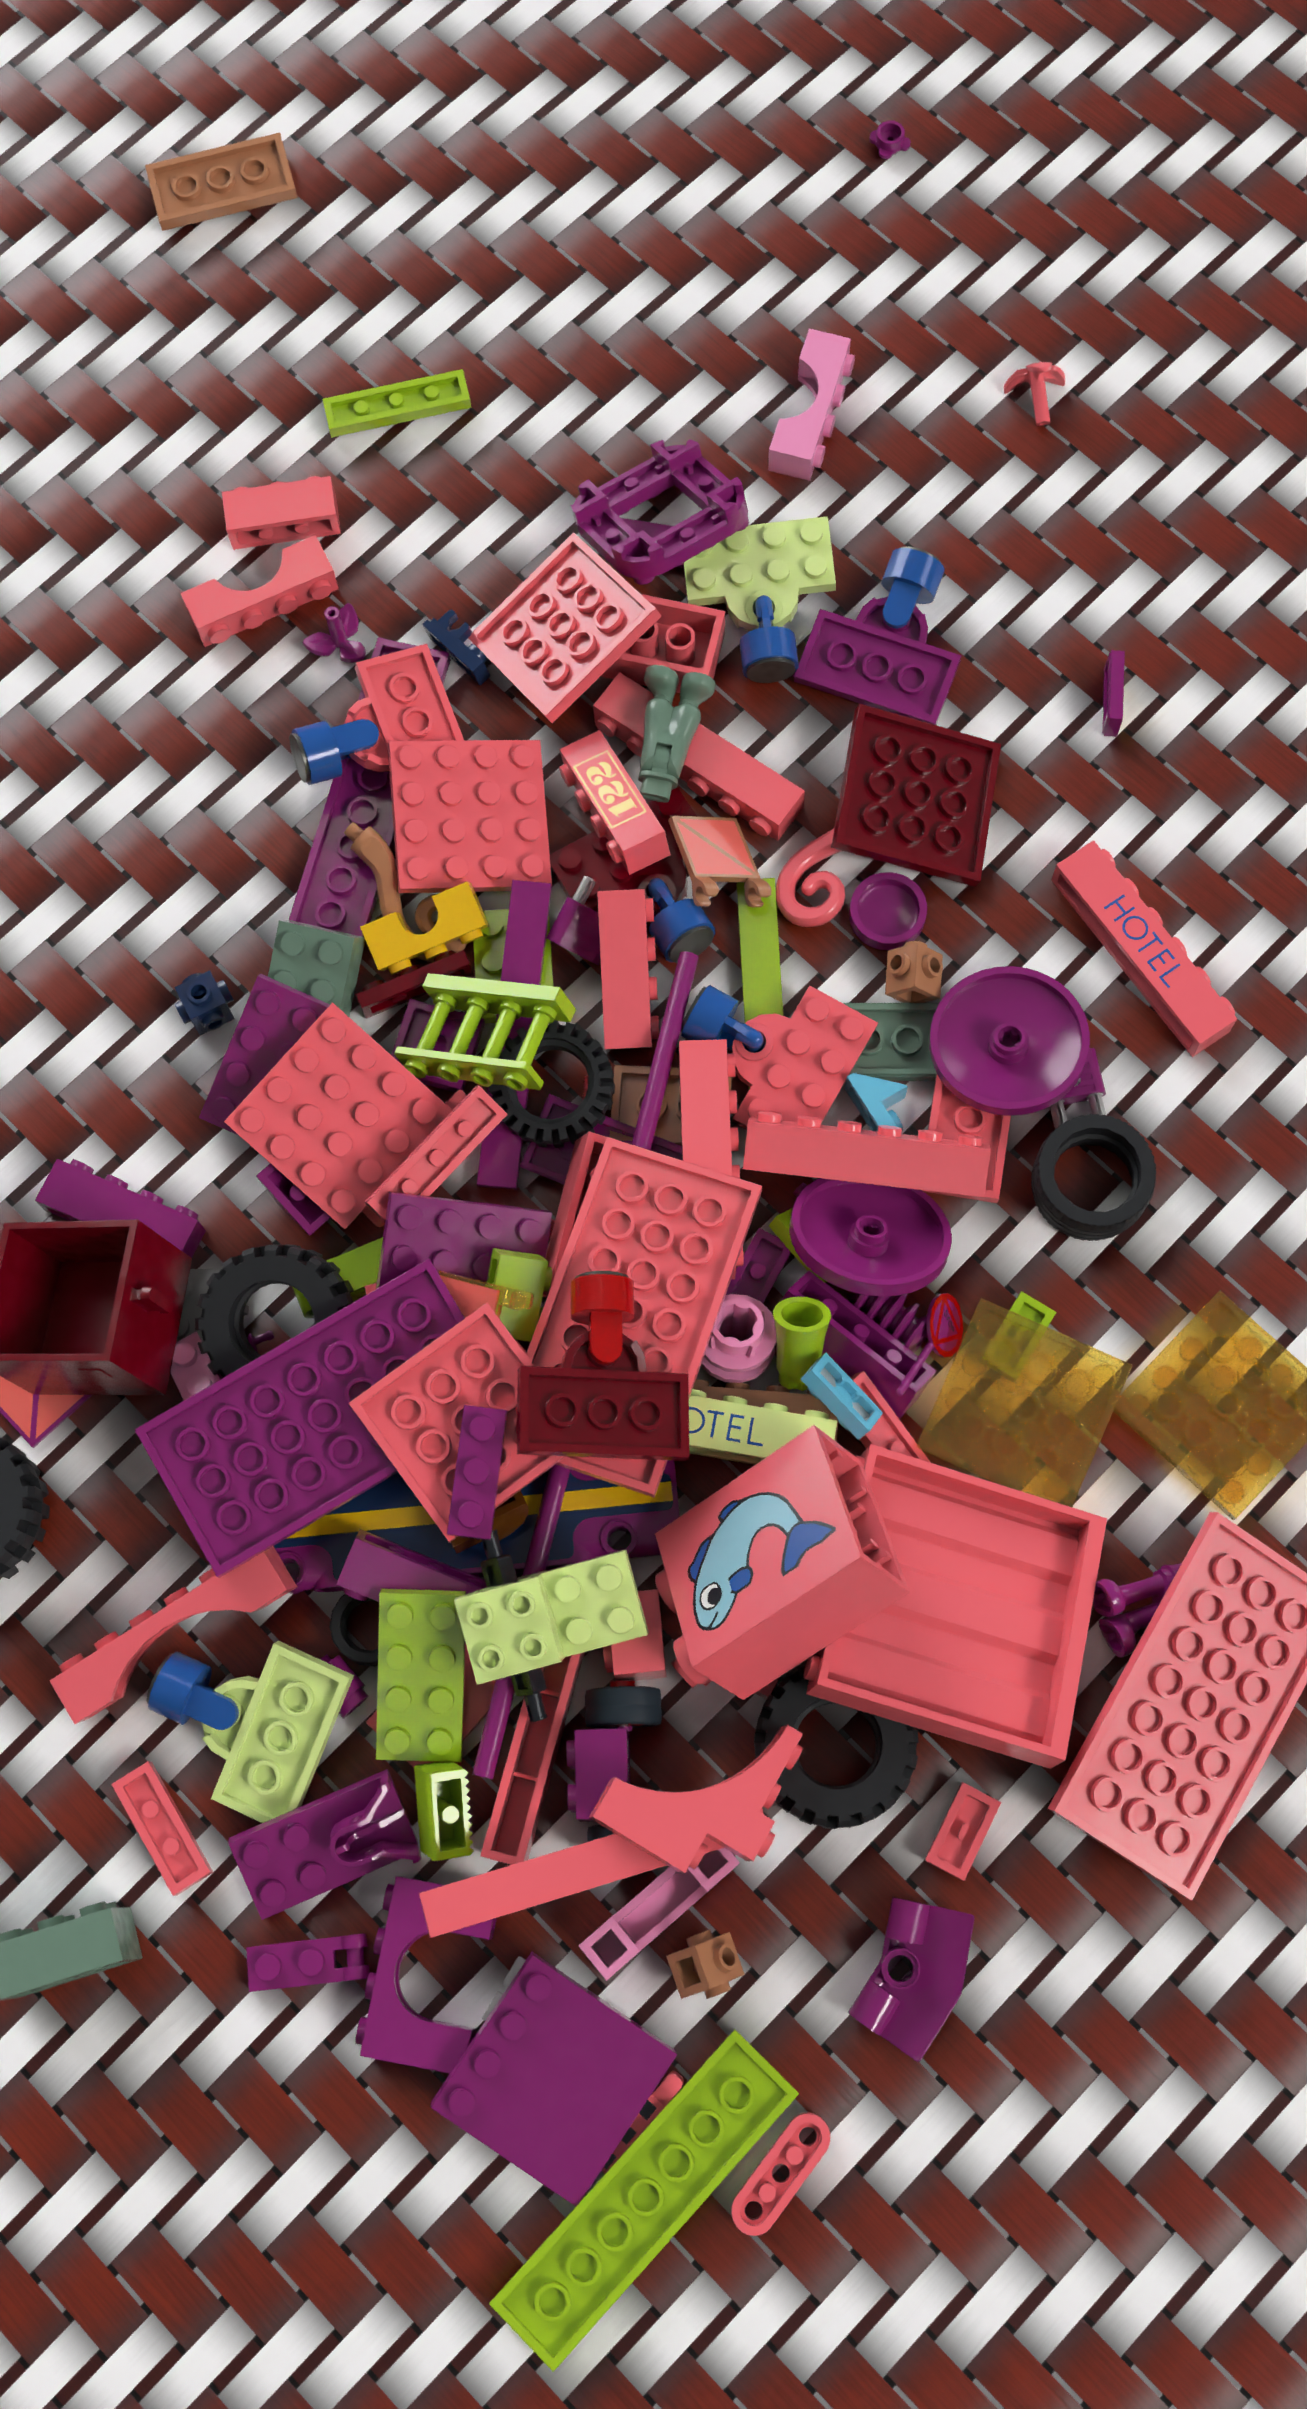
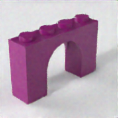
M396 1876L395 1883H388L383 1900V1910L389 1911L386 1927H379L374 1944V1954L380 1955L377 1972L369 1973L364 1997L371 2000L367 2018H360L355 2044L362 2045L360 2056L451 2073L474 2039L476 2028L432 2020L418 2014L405 2000L400 1986V1967L405 1953L417 1939L429 1933L419 1893L444 1886V1884ZM497 1918L458 1929L451 1933L491 1940L493 1939Z

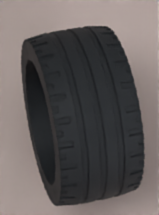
M1099 1114L1081 1115L1058 1126L1041 1145L1031 1174L1033 1198L1043 1218L1054 1229L1059 1230L1060 1233L1083 1241L1105 1240L1130 1228L1143 1214L1155 1189L1156 1163H1154V1155L1151 1148H1149V1144L1133 1126L1112 1116ZM1079 1145H1096L1114 1152L1126 1164L1132 1179V1190L1127 1200L1118 1208L1107 1212L1087 1211L1072 1204L1059 1191L1054 1178L1055 1165L1060 1155L1067 1149Z

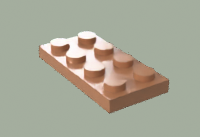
M280 132L145 165L162 231L298 198Z

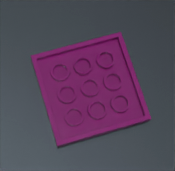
M531 1952L431 2101V2108L556 2194L577 2206L677 2056V2052L582 1985Z

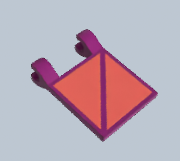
M0 1376V1413L32 1448H35L92 1396L33 1395Z

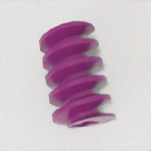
M855 1293L851 1297L850 1303L855 1301V1307L863 1313L867 1312V1316L874 1322H880L879 1326L888 1333H892L893 1337L915 1353L928 1339L926 1327L927 1314L920 1318L915 1316L920 1304L916 1302L907 1308L903 1306L908 1294L893 1297Z

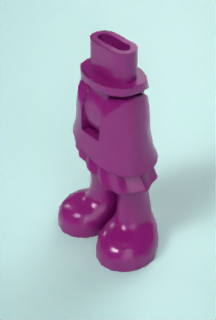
M1182 1563L1163 1565L1161 1569L1154 1571L1153 1577L1118 1586L1109 1579L1096 1581L1093 1606L1100 1615L1105 1616L1098 1621L1099 1628L1107 1645L1116 1656L1122 1658L1134 1651L1136 1647L1134 1633L1148 1626ZM1152 1597L1151 1604L1119 1614L1124 1611L1125 1606Z

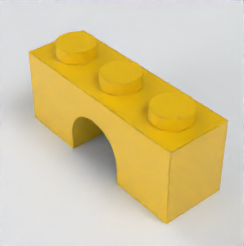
M467 881L432 896L437 908L438 918L435 926L427 933L419 935L412 933L405 925L399 912H393L360 926L377 969L380 971L389 969L392 975L412 966L410 960L422 954L428 960L447 952L446 944L460 939L462 945L483 937L481 930L489 927V924L472 883Z

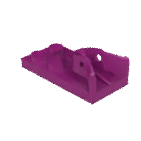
M388 1769L236 1834L228 1840L229 1847L261 1920L397 1860L408 1859L412 1860L413 1864H415L422 1858L420 1842Z

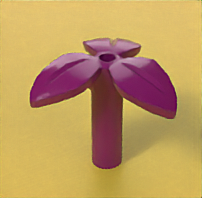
M350 603L344 605L340 610L334 606L328 607L325 610L324 615L330 635L317 632L308 636L302 642L304 647L311 653L325 657L331 655L337 647L339 648L340 660L346 663L359 662L366 655L365 647L361 642L347 640L358 632L359 627L356 611Z

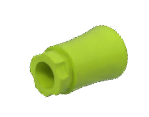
M802 1296L790 1297L780 1301L773 1310L777 1341L776 1368L779 1371L778 1380L783 1387L789 1390L798 1389L805 1391L808 1390V1387L801 1378L814 1362L822 1356L825 1336L831 1320V1312L824 1303L817 1299Z

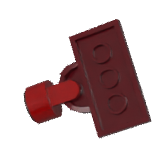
M592 1271L577 1275L571 1281V1319L577 1323L589 1325V1331L573 1341L563 1355L561 1368L519 1367L517 1381V1454L686 1461L690 1457L688 1374L647 1372L645 1354L637 1340L632 1341L622 1333V1324L634 1319L633 1280L623 1273L613 1271Z

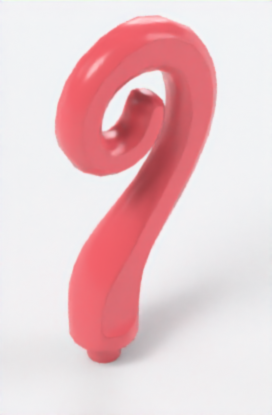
M834 829L801 848L788 860L779 874L776 884V903L783 916L794 925L800 927L823 925L831 921L844 905L845 887L836 875L828 871L811 873L801 885L802 893L808 897L815 894L818 889L828 890L829 897L823 904L817 907H806L798 903L795 898V890L803 874L816 863L842 851L831 848Z

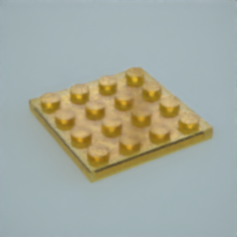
M1219 1290L1109 1408L1234 1521L1307 1443V1367Z
M981 1298L922 1430L916 1448L987 1481L1073 1507L1133 1365Z

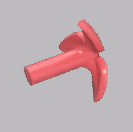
M1036 362L1025 366V369L1016 370L1006 381L1003 391L1004 394H1007L1022 383H1029L1031 385L1036 426H1044L1050 423L1045 381L1065 386V373L1058 366L1052 365V362Z

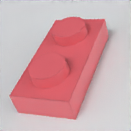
M962 1782L924 1861L961 1881H965L1001 1802Z

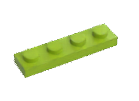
M463 369L323 399L331 438L471 408Z

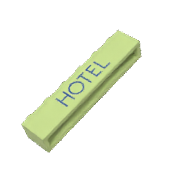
M692 1389L689 1398L690 1454L756 1465L813 1425L833 1440L835 1439L837 1420L829 1419L830 1415L825 1412L806 1410L805 1415L788 1412L789 1408L787 1406L776 1403H765L764 1407L747 1405L748 1401L746 1399L736 1396H724L723 1400L706 1398L707 1394L696 1389Z

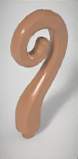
M352 822L344 831V834L354 842L350 849L371 869L375 876L383 917L393 912L401 913L405 925L414 933L407 924L403 914L401 896L398 893L396 860L391 849L380 834L371 826L363 830L355 822ZM431 894L421 900L416 908L415 922L423 933L429 932L435 926L432 914L437 908L432 896L436 894ZM460 939L446 944L448 951H455L457 953L464 950L467 944L462 945ZM422 954L415 958L426 962H434L436 957L426 960L425 955Z

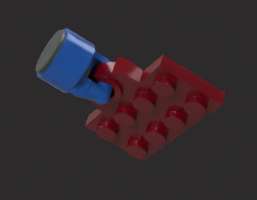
M678 787L671 790L669 802L664 803L652 800L647 803L665 831L670 856L629 875L622 862L615 864L606 846V843L609 842L606 836L599 838L595 831L550 854L551 872L567 897L573 898L584 876L595 880L596 883L584 905L598 912L597 891L645 889V898H653L654 922H651L649 926V934L651 937H655V943L665 959L675 963L678 962L680 952L687 951L697 956L701 954L711 944L715 935V927L702 907L695 905L693 899H683L687 897L688 887L687 874L684 868L686 866L668 820L671 816L697 817V815Z

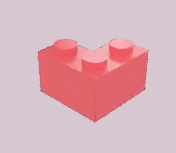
M658 1589L638 1591L649 1634L603 1647L605 1669H607V1673H614L616 1681L667 1678Z

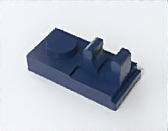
M448 610L438 621L435 618L431 621L426 620L422 626L430 640L442 651L448 652L450 658L481 686L491 675L484 664L488 659L483 652L473 643L469 647L464 644L472 634L470 626L465 622L459 629L451 630L452 625L459 619L453 610Z

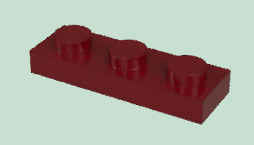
M462 950L457 953L455 951L444 952L438 955L431 964L421 968L418 965L410 966L399 972V977L385 983L383 980H377L364 986L363 992L356 994L365 1018L367 1019L406 1003L410 999L427 994L422 985L428 973L458 977L471 976L472 970L465 951Z

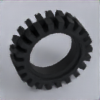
M554 1020L553 1023H549L536 1055L544 1051L560 1050L574 1055L583 1063L588 1073V1089L580 1106L572 1113L561 1118H540L530 1114L522 1107L517 1096V1090L505 1085L492 1084L489 1086V1092L493 1100L508 1114L502 1121L515 1135H519L522 1140L528 1143L531 1141L535 1142L539 1147L547 1148V1144L554 1145L555 1148L564 1147L563 1143L570 1141L574 1145L575 1141L587 1132L594 1133L593 1128L598 1123L602 1125L606 1119L604 1114L607 1110H611L613 1104L611 1098L612 1094H615L613 1070L600 1043L596 1039L594 1040L590 1033L583 1028L580 1031L576 1029L575 1024L566 1022V1025H560L557 1020ZM522 1027L516 1031L518 1034L516 1038L512 1040L508 1037L504 1044L505 1048L498 1059L515 1061L528 1030L526 1031Z

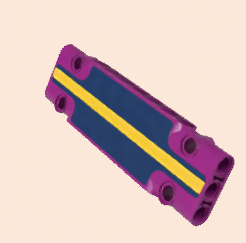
M667 1460L655 1497L570 1470L545 1570L548 1571L618 1552L619 1550H614L608 1545L610 1536L616 1531H625L631 1536V1543L626 1548L629 1559L661 1555L655 1533L680 1517L674 1460ZM549 1469L521 1489L528 1505V1516L523 1524L512 1534L500 1540L503 1555H511L516 1574H522L524 1571ZM399 1472L274 1545L285 1566L289 1563H298L300 1568L299 1575L294 1580L297 1588L290 1591V1594L314 1589L315 1592L343 1591L344 1588L336 1585L360 1529L479 1578L484 1577L481 1561L487 1560L482 1542L457 1554L451 1542L446 1539Z

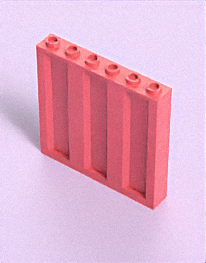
M870 1444L861 1456L855 1455V1457L862 1461L910 1593L809 1657L804 1669V1679L809 1680L806 1694L1049 1769L1066 1760L1107 1518Z

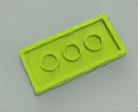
M380 1590L376 1760L461 1762L465 1639L454 1600L459 1596L465 1595L466 1591Z

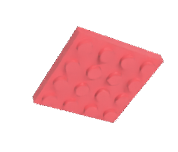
M573 532L472 632L468 639L553 723L662 616L649 601Z
M540 740L389 741L388 758L398 893H441L467 881L472 883L475 892L511 891L512 880L551 883L552 885Z
M332 1002L228 1116L224 1123L341 1227L346 1229L367 1206L364 1202L450 1114L452 1109Z
M485 1303L349 1402V1405L449 1542L458 1537L447 1535L464 1405L503 1409L508 1412L495 1509L566 1457L517 1454L518 1369L520 1366L534 1365L488 1303Z

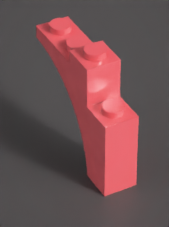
M789 1725L780 1727L769 1745L747 1767L718 1784L700 1790L688 1792L654 1791L623 1782L617 1777L611 1778L589 1818L679 1873H686L688 1867L694 1870L697 1868L708 1848L707 1845L702 1843L705 1837H708L745 1861H754L757 1855L763 1858L775 1838V1834L770 1832L775 1821L760 1811L763 1807L769 1809L775 1802L782 1787L776 1782L784 1768L791 1770L803 1750V1747L798 1745L803 1734Z

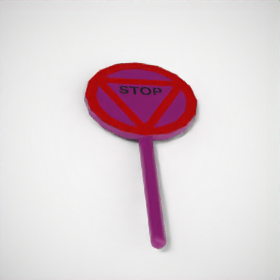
M949 1293L937 1294L930 1303L926 1319L929 1341L896 1390L898 1396L904 1395L932 1350L941 1358L952 1357L959 1349L963 1335V1316L960 1305L955 1297Z

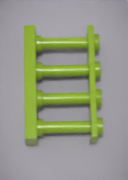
M428 973L422 987L433 999L435 1007L417 1048L397 1046L394 1055L404 1067L418 1078H425L428 1075L441 1077L449 1082H458V1080L473 1081L486 1087L497 1084L508 1086L517 1091H524L526 1088L541 1090L544 1081L531 1064L546 1028L554 1020L571 1022L576 1008L560 987ZM455 1010L467 1011L450 1051H433L449 1012ZM487 1013L500 1014L483 1055H466L481 1017L487 1015ZM520 1017L533 1018L516 1060L498 1059L515 1019Z

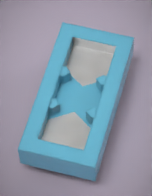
M824 1353L817 1359L801 1378L810 1393L818 1400H821L837 1417L841 1426L849 1430L858 1440L872 1429L883 1414L880 1408L827 1353Z

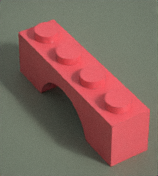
M314 535L282 549V561L277 574L267 584L257 589L248 591L233 590L212 579L180 594L204 647L213 643H222L229 639L230 636L243 630L257 628L264 621L280 614H289L295 611L297 607L312 600L324 599L331 592L339 588L333 568L317 536Z

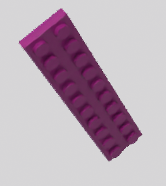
M378 637L371 658L416 647V645ZM429 648L442 684H444L451 661L450 654ZM362 689L358 700L366 698ZM346 758L341 760L342 776L334 778L289 920L364 937L360 926L371 922L378 899L377 884L371 869L350 849L354 842L344 834V831L352 822H355L363 830L371 826L385 840L391 851L393 850L395 842L390 772L369 770L362 767L352 758Z

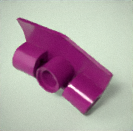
M892 1897L879 1964L849 2009L848 2014L874 2033L888 2040L916 2062H920L961 1996L975 1920L974 1915ZM897 1955H904L911 1962L910 1974L902 1980H895L888 1973V1964Z

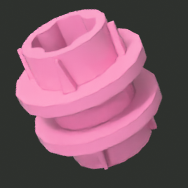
M726 1295L701 1366L711 1376L724 1382L743 1383L760 1376L768 1369L775 1355L776 1328L772 1312L761 1301L750 1296Z

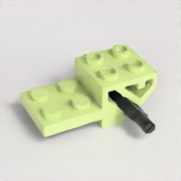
M497 1529L492 1530L491 1540L481 1539L487 1560L481 1561V1568L487 1588L459 1596L454 1600L477 1685L511 1676L516 1696H524L530 1722H536L548 1717L540 1693L546 1690L541 1667L560 1663L568 1656L649 1634L626 1549L517 1578L511 1555H503Z

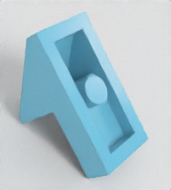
M857 1073L847 1076L845 1091L871 1131H878L879 1125L896 1126L903 1130L902 1123L897 1114L892 1109L889 1111L886 1109L906 1097L908 1088L906 1085Z

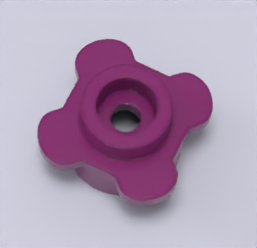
M891 120L881 123L877 130L870 133L869 138L870 142L877 146L879 156L883 159H890L892 155L899 151H907L911 143L909 138L904 137V127L899 122Z

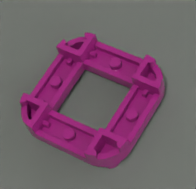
M689 439L686 445L665 447L663 440L650 444L653 457L598 488L589 479L578 486L580 495L574 504L571 505V509L579 534L619 573L633 578L637 584L650 583L654 580L655 576L682 565L688 559L715 546L718 542L737 531L745 529L749 525L748 508L741 480L738 477L729 480L702 456L699 443ZM673 485L702 509L700 512L653 538L644 530L636 533L619 517L646 500L658 496Z

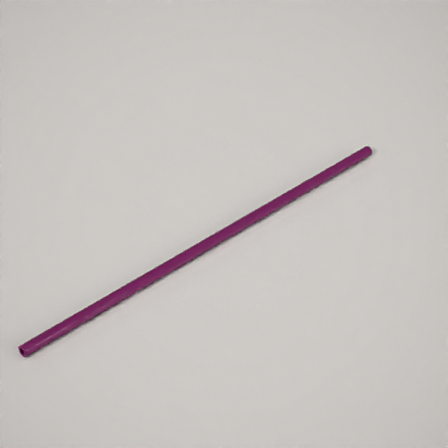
M687 951L680 952L632 1140V1145L651 1150L699 959L696 954ZM556 1464L549 1469L522 1576L546 1569L571 1469ZM511 1676L497 1679L495 1682L472 1775L493 1780L515 1693Z

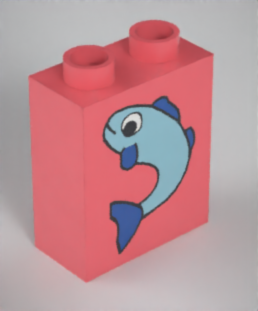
M815 1425L655 1533L664 1569L655 1576L656 1587L665 1604L678 1616L683 1634L673 1643L678 1663L687 1676L695 1683L702 1685L712 1680L742 1700H745L910 1593L862 1461Z

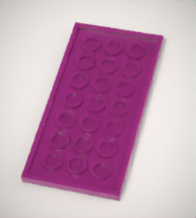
M430 1258L134 1429L217 1577H222L398 1473L349 1405V1402L465 1319Z

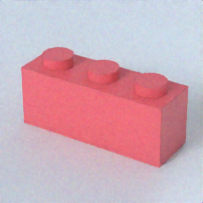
M312 476L305 480L292 482L278 481L265 486L252 488L238 487L231 491L222 492L226 531L233 550L303 540L314 535L323 537L341 534L336 494L331 476Z

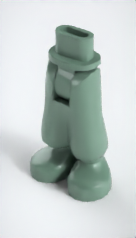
M651 665L646 668L644 682L654 695V698L648 701L645 708L644 739L638 780L642 782L640 793L644 799L665 803L669 802L671 790L678 786V779L682 772L690 744L699 726L701 713L698 705L714 694L716 683L706 674L699 672L686 673L682 678L679 705L673 707V699L679 683L677 673L669 667Z

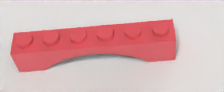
M274 1546L220 1578L215 1575L213 1569H210L199 1577L202 1584L190 1592H188L186 1587H183L164 1599L167 1605L165 1608L153 1614L151 1609L139 1614L129 1621L131 1629L124 1634L118 1636L117 1632L114 1631L95 1642L94 1646L97 1651L86 1658L80 1653L59 1666L62 1673L49 1681L73 1723L77 1724L88 1720L123 1698L130 1677L142 1656L159 1637L176 1624L207 1611L235 1610L252 1613L265 1608L297 1588L296 1583Z

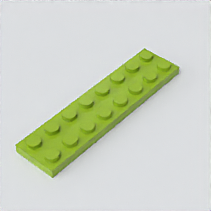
M734 2029L584 2196L582 2201L574 2207L497 2293L489 2305L554 2372L794 2101L799 2092Z

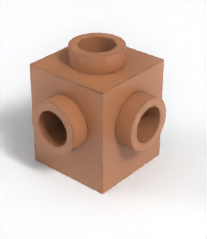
M919 941L906 942L903 947L889 950L887 955L885 995L902 1003H925L940 999L943 955L928 948L927 944Z
M707 1930L686 1938L688 1948L666 1956L681 1999L703 1991L706 1999L731 1990L728 1981L745 1975L730 1932L713 1938L711 1931Z

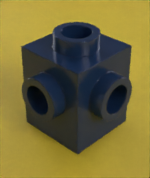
M210 970L205 973L192 974L186 977L182 984L174 987L180 998V1001L174 1003L181 1019L184 1024L192 1021L200 1036L235 1019L228 1006V1003L234 1001L226 983L224 980L216 983Z

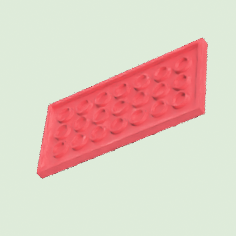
M607 1137L526 1353L532 1364L537 1367L561 1368L563 1355L573 1341L589 1331V1325L580 1324L571 1319V1281L577 1275L586 1272H619L627 1275L634 1282V1319L622 1324V1333L632 1341L637 1340L645 1354L647 1372L688 1374L690 1398L757 1207L762 1186ZM566 1456L556 1465L655 1497L667 1460Z
M1210 1512L1047 1809L1183 1898L1192 1901L1307 1684V1573L1220 1513Z

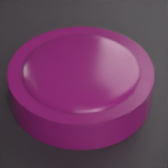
M892 872L874 874L863 880L855 889L849 907V921L856 936L868 946L886 951L903 947L906 942L914 941L920 935L927 916V902L920 887L910 878Z

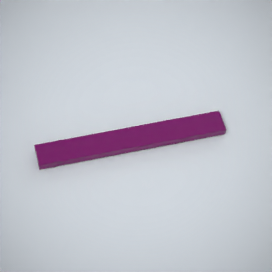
M512 880L501 981L541 985L552 892L551 883ZM497 1014V1015H496V1022H497V1020H498L500 1014ZM520 1017L515 1019L508 1037L512 1040L518 1036L516 1031L522 1027L526 1031L529 1030L533 1018ZM488 1087V1092H487V1094L492 1098V1095H491V1093L489 1092V1087ZM528 1088L524 1091H517L519 1102L525 1110L527 1109ZM503 1121L481 1143L477 1177L478 1187L517 1190L523 1140L519 1135H515L509 1130Z

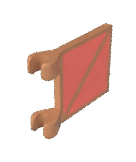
M671 816L669 818V825L692 881V896L695 905L701 907H709L711 905L709 897H715L719 892L716 882H744L747 905L750 907L763 906L761 897H769L771 895V887L760 878L736 818Z

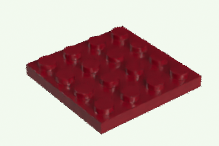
M859 703L854 710L831 848L975 887L981 882L1001 744Z

